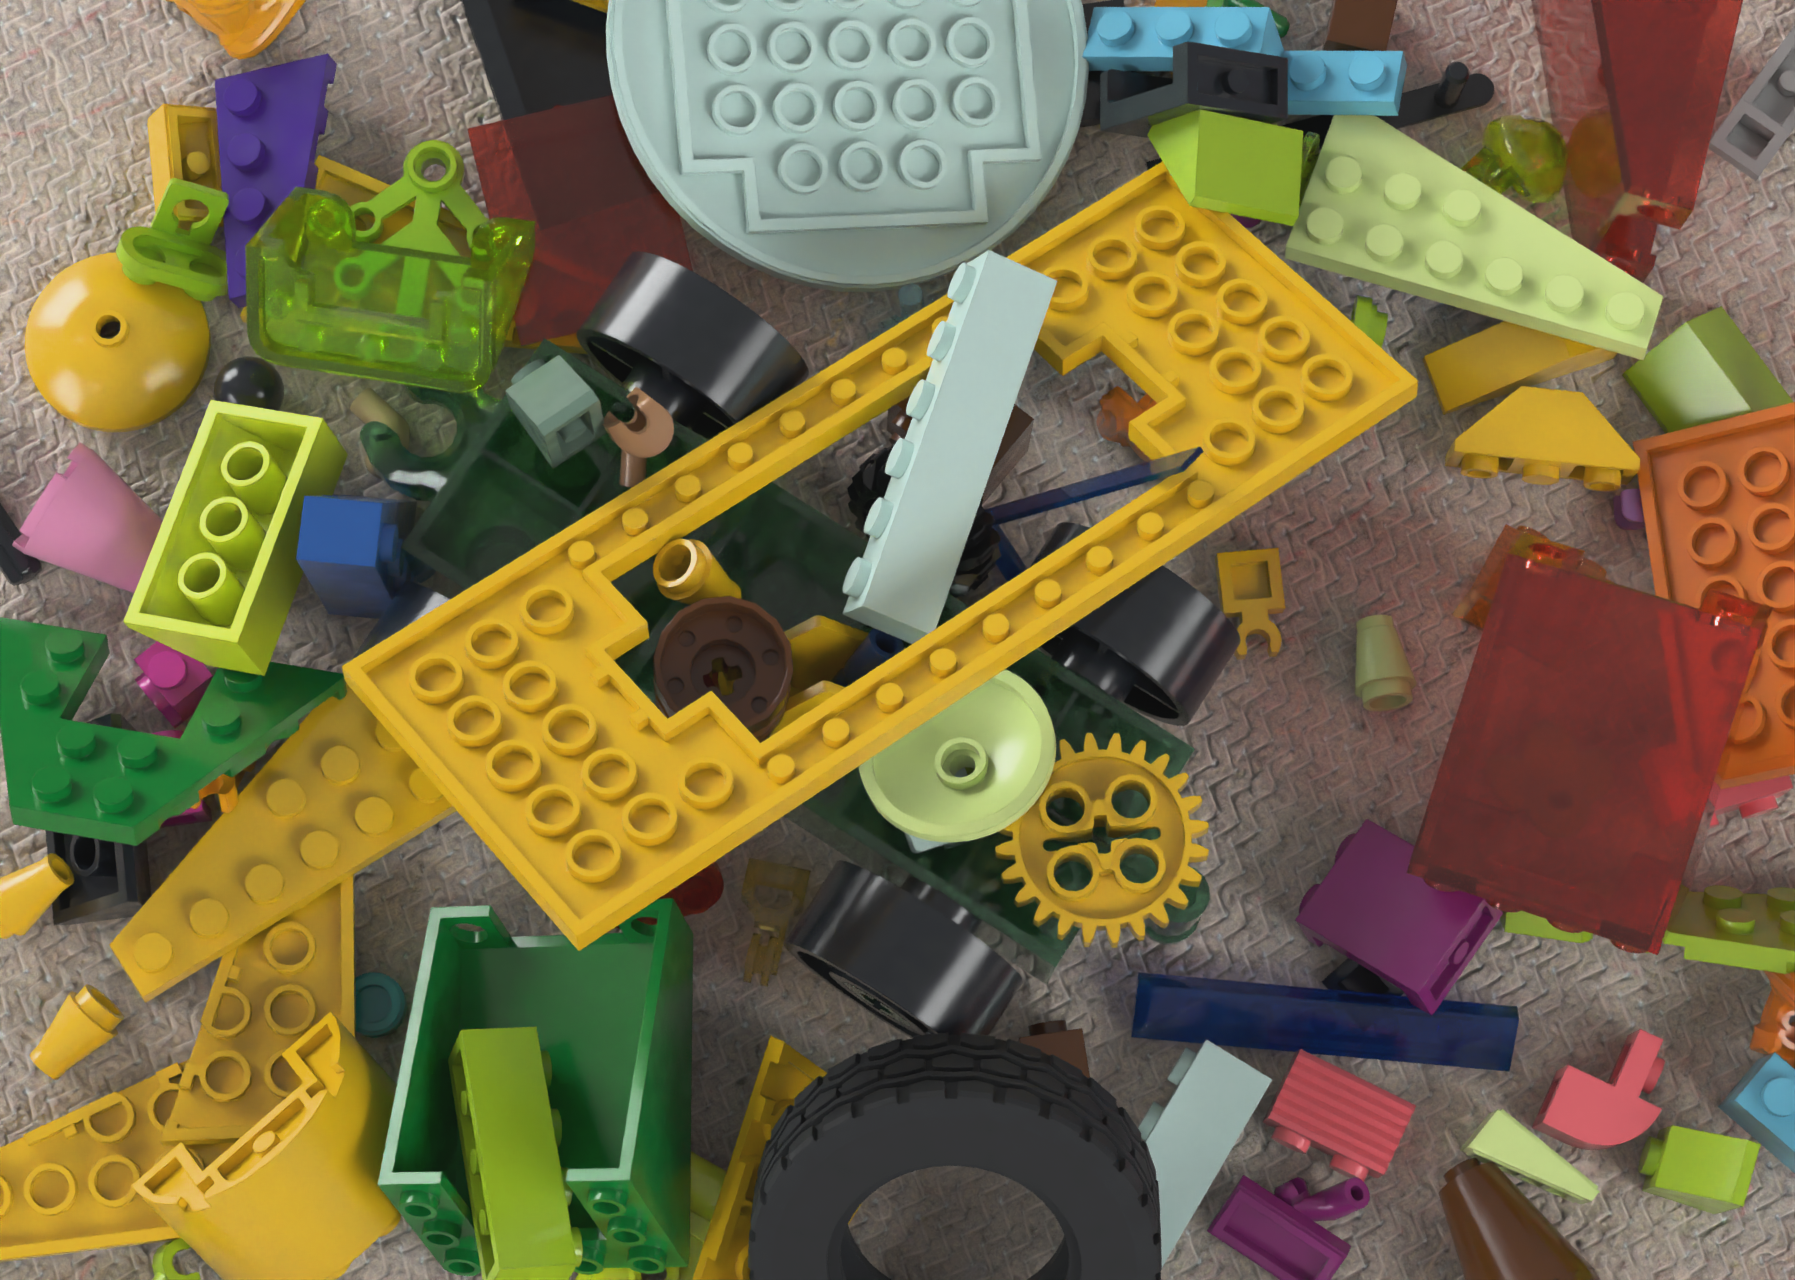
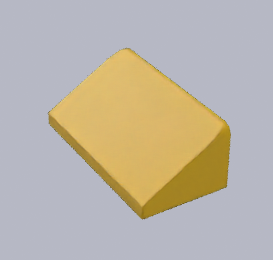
M173 104L161 105L149 116L147 124L155 213L172 178H178L222 191L216 108ZM188 199L177 203L173 208V213L179 219L178 228L189 231L191 224L204 219L208 215L209 210L204 203ZM222 217L218 227H224V217Z

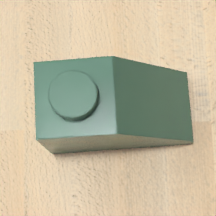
M560 355L547 363L543 359L529 363L511 379L513 385L505 390L510 408L553 469L606 434L598 397Z

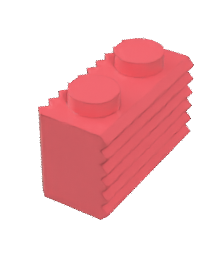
M1299 1049L1294 1054L1262 1122L1275 1128L1271 1138L1281 1145L1302 1154H1306L1309 1146L1333 1157L1329 1164L1330 1168L1348 1178L1355 1177L1364 1182L1367 1174L1374 1178H1379L1385 1174L1410 1118L1415 1111L1416 1105Z

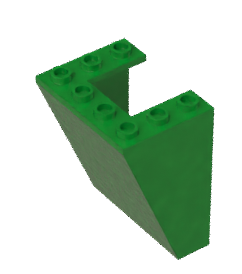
M673 898L657 899L619 924L618 926L622 933H606L580 951L575 948L565 935L511 937L491 905L430 908L378 1186L444 1270L461 1276H474L481 1272L448 1058L461 1030L537 1027L540 1050H547L551 1058L552 1080L547 1090L550 1108H557L559 1110L562 1121V1139L557 1149L560 1166L568 1168L566 1182L572 1189V1200L568 1206L571 1227L579 1228L583 1244L581 1265L575 1267L573 1272L592 1275L602 1272L603 1268H630L640 1273L656 1274L663 1272L665 1267H688L690 1257L693 932ZM636 918H656L657 925L645 924ZM472 924L483 928L484 931H468L456 925Z

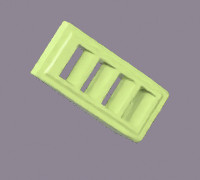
M1497 1109L1489 1113L1460 1149V1151L1466 1153L1471 1158H1477L1482 1163L1494 1162L1502 1172L1572 1203L1576 1202L1581 1205L1592 1202L1600 1192L1596 1184L1503 1109Z

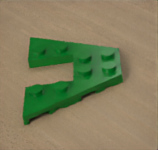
M0 617V732L13 825L137 846L157 832L166 819L182 814L199 802V790L222 774L230 777L238 774L266 754L267 747L272 742L288 738L298 731V720L328 698L335 697L339 700L344 698L347 694L343 673L276 662L269 663L265 676L218 667L180 739L72 721L110 654L106 634Z

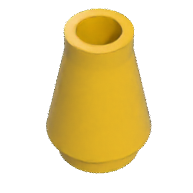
M676 539L667 543L658 552L653 563V576L659 591L665 597L688 605H692L704 598L732 596L741 599L740 587L729 578L703 542L694 539Z
M50 853L40 861L0 878V938L8 939L14 934L19 936L25 935L57 897L74 883L72 871L61 857Z
M86 984L78 993L71 991L40 1043L29 1056L41 1071L49 1077L58 1080L69 1068L118 1035L116 1026L124 1019V1016L120 1009L97 988Z

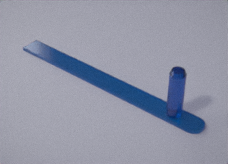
M1196 447L984 509L993 515L995 522L992 527L999 533L1001 538L998 546L1002 556L995 565L1007 582L1028 569L999 526L1000 524L1184 472L1204 451L1201 447Z

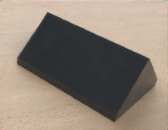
M110 713L86 722L136 731L121 714ZM45 830L47 854L54 853L61 857L69 866L74 877V883L65 889L52 903L54 925H72L133 917L152 896L146 839L137 846Z

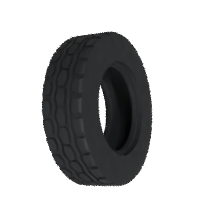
M948 1033L913 1036V1039L903 1041L901 1038L868 1048V1052L861 1055L859 1053L854 1054L829 1068L824 1077L818 1076L795 1097L794 1106H787L772 1129L770 1140L766 1141L758 1167V1178L756 1179L748 1247L750 1280H891L875 1268L862 1254L850 1233L848 1223L861 1203L879 1187L904 1174L941 1166L979 1168L1008 1177L1033 1192L1051 1210L1064 1233L1063 1240L1051 1259L1027 1280H1161L1162 1255L1159 1185L1156 1180V1169L1147 1143L1141 1141V1132L1123 1107L1118 1108L1116 1098L1092 1077L1087 1078L1082 1074V1070L1053 1054L1049 1056L1041 1052L1039 1048L1010 1039L1004 1041L995 1039V1036L961 1033V1035H948Z

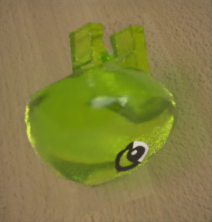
M1506 115L1490 121L1483 131V148L1460 169L1500 194L1512 185L1522 200L1537 203H1549L1555 200L1563 187L1569 156L1561 131L1549 122L1527 115Z

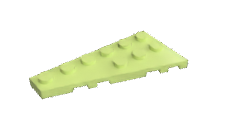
M1374 115L1333 116L1302 200L1299 217L1291 230L1285 249V259L1640 360L1645 358L1663 300V295Z

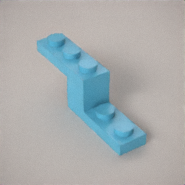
M1094 7L1086 48L1082 56L1089 62V71H1107L1110 69L1121 71H1173V46L1189 41L1288 58V115L1398 116L1407 70V62L1403 51L1284 50L1270 7Z

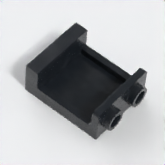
M1187 41L1173 46V79L1115 69L1104 71L1100 75V131L1148 138L1147 134L1153 125L1198 109L1269 124L1288 119V58Z

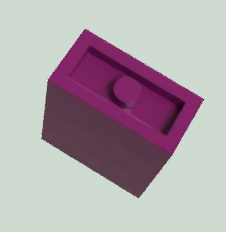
M1366 819L1356 834L1352 833L1342 841L1335 855V864L1321 884L1313 885L1306 892L1300 903L1299 915L1295 921L1308 941L1318 947H1321L1324 943L1402 989L1411 1004L1432 1016L1503 915V912L1489 888Z

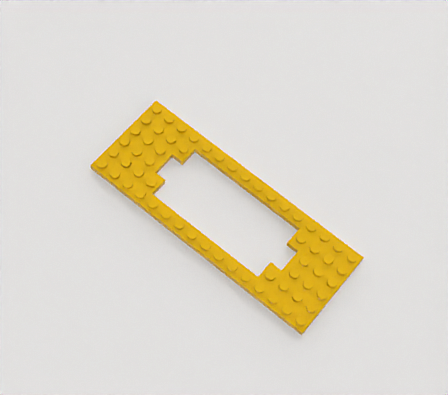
M1162 161L1006 258L1057 280L1034 350L1060 375L1064 376L1098 353L1103 352L1158 403L1129 422L1128 439L1169 477L760 743L712 691L667 719L614 661L648 639L649 630L648 622L611 582L656 555L667 543L688 535L909 397L916 384L921 379L926 380L933 361V358L927 356L930 339L941 321L947 322L954 300L947 297V294L342 666L344 679L354 693L568 940L580 951L1416 398L1418 380L1231 214L1189 206Z

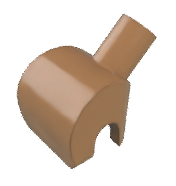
M635 387L626 396L635 410L632 420L622 422L609 411L604 418L603 424L612 441L622 449L619 484L626 487H634L646 479L647 458L656 456L664 451L674 434L673 419L669 412L638 387Z

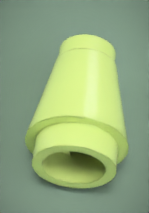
M1372 615L1360 619L1356 622L1355 695L1362 698L1363 707L1369 711H1389L1408 705L1413 700L1412 689L1416 686L1417 682L1397 630L1394 627L1393 618L1389 615Z

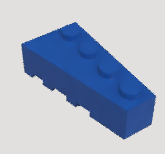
M354 495L304 496L296 560L328 614L380 619L405 581L418 583V567H412L411 555L417 501Z

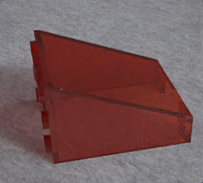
M1531 0L1555 142L1561 146L1564 153L1563 166L1560 168L1572 239L1643 283L1654 268L1657 255L1651 254L1657 225L1660 224L1680 230L1694 210L1743 0ZM1557 147V153H1558V155H1559V163L1561 164V163H1562V153H1561L1560 149Z
M1523 532L1507 554L1407 873L1423 878L1427 885L1440 891L1456 892L1460 890L1484 898L1490 906L1501 911H1524L1546 918L1553 927L1565 932L1580 933L1585 931L1610 939L1615 947L1626 952L1637 954L1649 952L1658 955L1696 875L1773 607L1710 589L1700 607L1695 608L1576 572L1582 563L1584 550Z

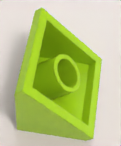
M1203 109L1161 122L1150 128L1147 136L1189 206L1294 226L1299 217L1303 147L1302 130Z
M1722 306L1685 322L1645 355L1644 360H1638L1622 374L1665 434L1793 403V400Z

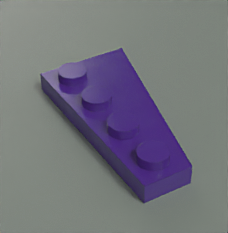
M328 53L215 79L222 191L229 195V204L223 215L229 299L238 308L296 296L309 222L304 218L309 191H315L319 169L314 164L318 137L325 134L329 112L324 107L328 84H334L337 63Z

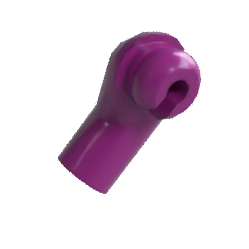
M1301 1177L1291 1179L1275 1187L1274 1190L1275 1196L1313 1221L1337 1220L1366 1207L1370 1200L1368 1187L1361 1179L1355 1177L1310 1195L1306 1181Z

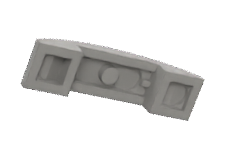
M1795 25L1705 146L1755 181L1795 128Z

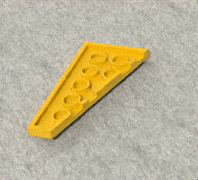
M347 683L346 696L341 700L330 697L308 714L299 725V730L289 736L238 795V804L230 813H223L109 944L112 952L145 1003L457 811Z
M354 875L222 956L200 1020L201 1027L189 1062H186L178 1085L180 1089L169 1120L167 1119L160 1139L162 1146L178 1145L180 1142L184 1145L235 1143L303 1083L281 1054L330 1011L356 1038Z

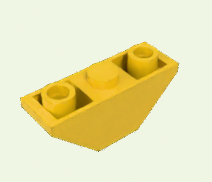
M1520 386L1454 440L1446 453L1445 466L1461 468V474L1471 478H1494L1498 476V472L1522 474V480L1531 484L1552 485L1558 483L1559 478L1582 480L1583 486L1590 490L1615 491L1619 490L1621 485H1628L1638 473L1640 458L1583 392Z

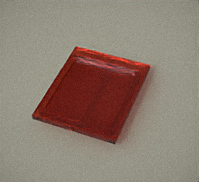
M613 95L567 106L557 105L553 109L467 129L520 346L576 334L624 262L633 252L641 251L655 254L693 271L680 215L650 180L634 153L620 121Z

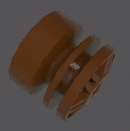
M732 596L704 598L680 610L662 630L654 654L656 707L668 719L712 691L760 743L766 740L783 719L790 696L794 671L791 644L778 620L756 603ZM723 672L727 681H733L732 693L722 695L717 686H711L712 674Z

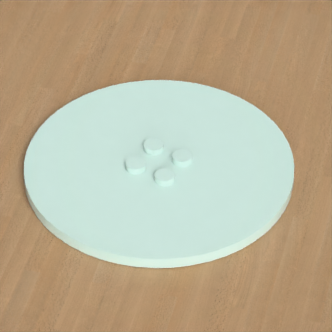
M609 0L606 53L611 89L622 126L634 153L650 180L673 209L693 229L716 247L752 268L775 278L806 287L838 292H876L901 289L929 282L952 273L962 263L967 264L986 251L992 250L1025 222L1054 186L1069 158L1080 128L1086 102L1089 62L1082 56L1086 48L1088 35L1081 0Z

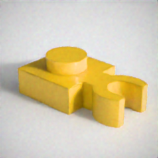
M1279 548L1217 553L1215 556L1220 610L1227 618L1239 617L1240 621L1237 631L1241 641L1234 652V656L1237 660L1245 659L1247 655L1246 637L1251 634H1259L1267 641L1269 657H1276L1281 647V634L1277 626L1269 620L1268 614H1279L1285 610Z

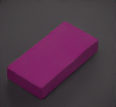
M1245 1175L1241 1177L1207 1229V1232L1280 1280H1331L1351 1249V1245Z

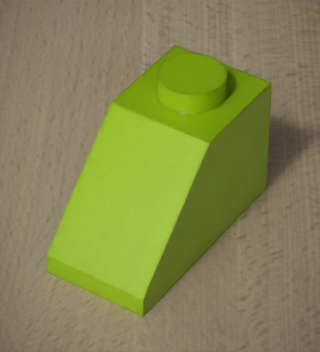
M1674 1125L1668 1126L1658 1131L1657 1138L1649 1136L1644 1144L1638 1165V1172L1646 1175L1642 1191L1712 1214L1743 1207L1761 1144L1746 1139Z

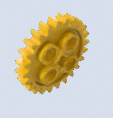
M1086 733L1083 752L1075 753L1065 739L1060 740V760L1054 763L1051 777L1041 796L1018 820L998 831L1003 835L1012 837V840L995 847L996 858L1015 861L1014 865L1007 868L1001 874L1003 884L1022 882L1024 885L1016 895L1014 904L1019 908L1036 901L1039 906L1036 910L1033 924L1039 927L1052 916L1059 920L1057 939L1063 940L1073 926L1082 928L1084 947H1090L1096 930L1105 931L1112 948L1118 946L1120 929L1126 927L1130 929L1133 936L1139 942L1143 941L1145 938L1144 920L1150 918L1163 929L1166 928L1169 924V918L1164 905L1168 903L1182 910H1185L1188 906L1189 900L1179 888L1180 884L1199 887L1202 876L1196 870L1189 867L1188 863L1207 861L1209 850L1201 845L1192 843V839L1207 834L1209 824L1205 821L1189 819V815L1201 807L1202 798L1201 796L1181 797L1179 793L1188 783L1189 776L1186 772L1177 774L1170 779L1164 775L1170 758L1168 754L1161 755L1151 764L1144 760L1146 741L1140 740L1131 753L1128 754L1122 752L1119 733L1113 734L1107 750H1098L1092 733ZM1135 790L1147 799L1149 808L1140 817L1125 818L1115 811L1112 800L1119 792ZM1066 797L1077 801L1082 807L1084 814L1077 823L1070 826H1060L1048 817L1046 809L1055 799ZM1105 827L1107 836L1112 838L1133 835L1145 829H1157L1160 832V837L1154 840L1143 838L1116 839L1111 842L1110 852L1106 854L1098 853L1096 844L1091 842L1067 846L1058 851H1046L1043 848V844L1050 840L1061 842L1088 841L1092 839L1093 828ZM1143 854L1151 858L1155 863L1157 874L1148 882L1142 884L1133 883L1122 874L1120 864L1130 855ZM1069 861L1079 862L1087 867L1092 879L1084 889L1068 891L1056 882L1054 877L1056 869Z

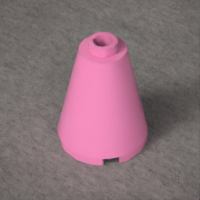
M79 443L67 457L72 461L64 474L56 472L19 530L22 534L13 542L12 546L23 552V554L135 593L163 520L93 449Z

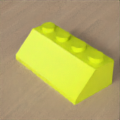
M210 400L123 622L128 628L208 666L265 676L303 575V570L298 564L296 556L304 496H332L348 453L323 418Z

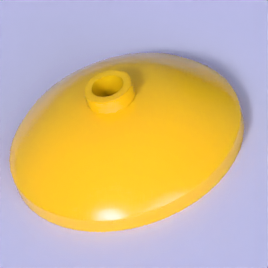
M116 252L99 254L83 259L58 274L45 287L36 300L29 315L25 333L26 362L30 375L42 396L58 413L80 426L102 432L135 431L152 426L171 416L189 400L200 384L207 368L211 348L209 321L201 301L190 297L179 287L157 281L151 285H142L130 280L124 274L122 263L119 261ZM117 322L121 327L115 337L106 339L100 336V331L106 323Z

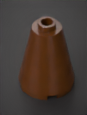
M1470 1158L1457 1164L1444 1174L1443 1177L1447 1184L1438 1194L1465 1280H1600L1595 1269L1494 1162L1480 1164L1477 1158Z

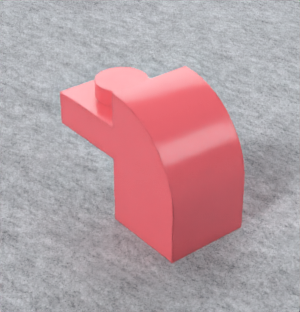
M1642 1029L1629 1034L1608 1082H1604L1570 1065L1557 1070L1532 1128L1567 1145L1585 1150H1602L1615 1147L1644 1133L1655 1122L1662 1108L1639 1098L1641 1091L1650 1094L1662 1073L1665 1060L1657 1057L1663 1039Z

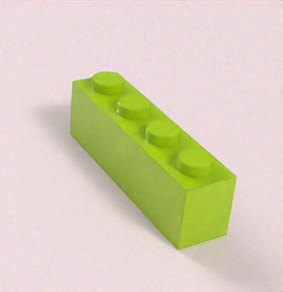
M537 1027L461 1030L448 1058L482 1280H569L575 1267L581 1265L583 1244L580 1230L578 1227H571L568 1206L572 1200V1189L566 1182L568 1168L560 1166L557 1149L562 1139L561 1116L557 1108H550L547 1089L551 1085L552 1064L549 1052L547 1050H540Z

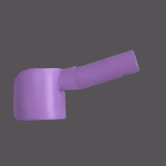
M1626 489L1621 492L1620 496L1613 497L1614 519L1620 529L1637 530L1645 528L1640 489Z

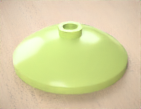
M1005 669L861 764L859 771L864 788L872 804L896 828L912 836L929 841H970L994 834L1006 828L1035 804L1048 784L1053 771L1056 757V736L1048 709L1038 693L1022 678ZM971 767L975 769L968 776L955 777L957 771L962 768Z

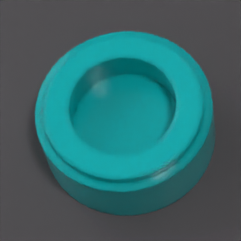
M369 972L357 976L356 1032L372 1038L383 1037L394 1032L403 1022L407 1011V1000L403 989L393 978L383 973Z

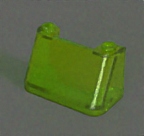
M295 187L245 245L247 334L249 343L255 353L265 361L280 366L456 393H472L485 385L497 367L535 251V221L496 217L484 222L473 236L470 258L356 241L354 213L345 200L328 191Z

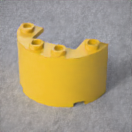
M331 1011L281 1054L303 1083L207 1168L204 1169L194 1154L180 1142L131 1185L151 1208L223 1280H335L342 1276L349 1268L351 1262L368 1249L379 1237L390 1233L401 1219L399 1211L378 1186L397 1084Z

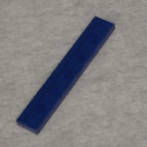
M1138 972L1131 1021V1037L1203 1044L1207 1039L1215 1045L1288 1052H1297L1299 1049H1302L1310 1054L1510 1072L1519 1014L1517 1006L1443 1000L1431 1016L1411 1004L1407 996Z

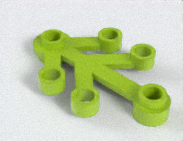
M439 140L425 141L413 147L404 160L402 178L368 202L355 203L347 210L344 222L350 237L356 242L366 244L374 242L381 236L384 229L383 220L416 200L413 221L359 260H350L341 264L336 270L334 277L340 295L348 301L359 302L370 296L374 288V281L406 258L397 317L387 322L380 330L378 336V347L384 361L391 368L404 372L419 368L427 360L430 352V342L422 326L432 260L457 291V300L464 314L472 318H482L487 316L495 306L496 299L491 284L486 279L475 275L438 227L442 202L466 229L467 243L474 256L483 260L493 259L503 251L505 246V238L501 226L495 220L486 218L461 186L465 177V167L460 153L452 145ZM431 165H441L446 169L444 176L437 181L427 180L423 176L426 168ZM368 214L375 218V223L369 230L359 231L353 227L355 219L360 215ZM485 230L492 231L497 235L496 241L489 247H480L474 242L477 234ZM357 272L365 276L364 284L358 289L350 290L343 286L344 279L351 273ZM473 289H482L487 293V298L483 304L472 306L465 302L467 293ZM404 339L413 340L417 344L415 352L408 357H400L394 353L397 343Z

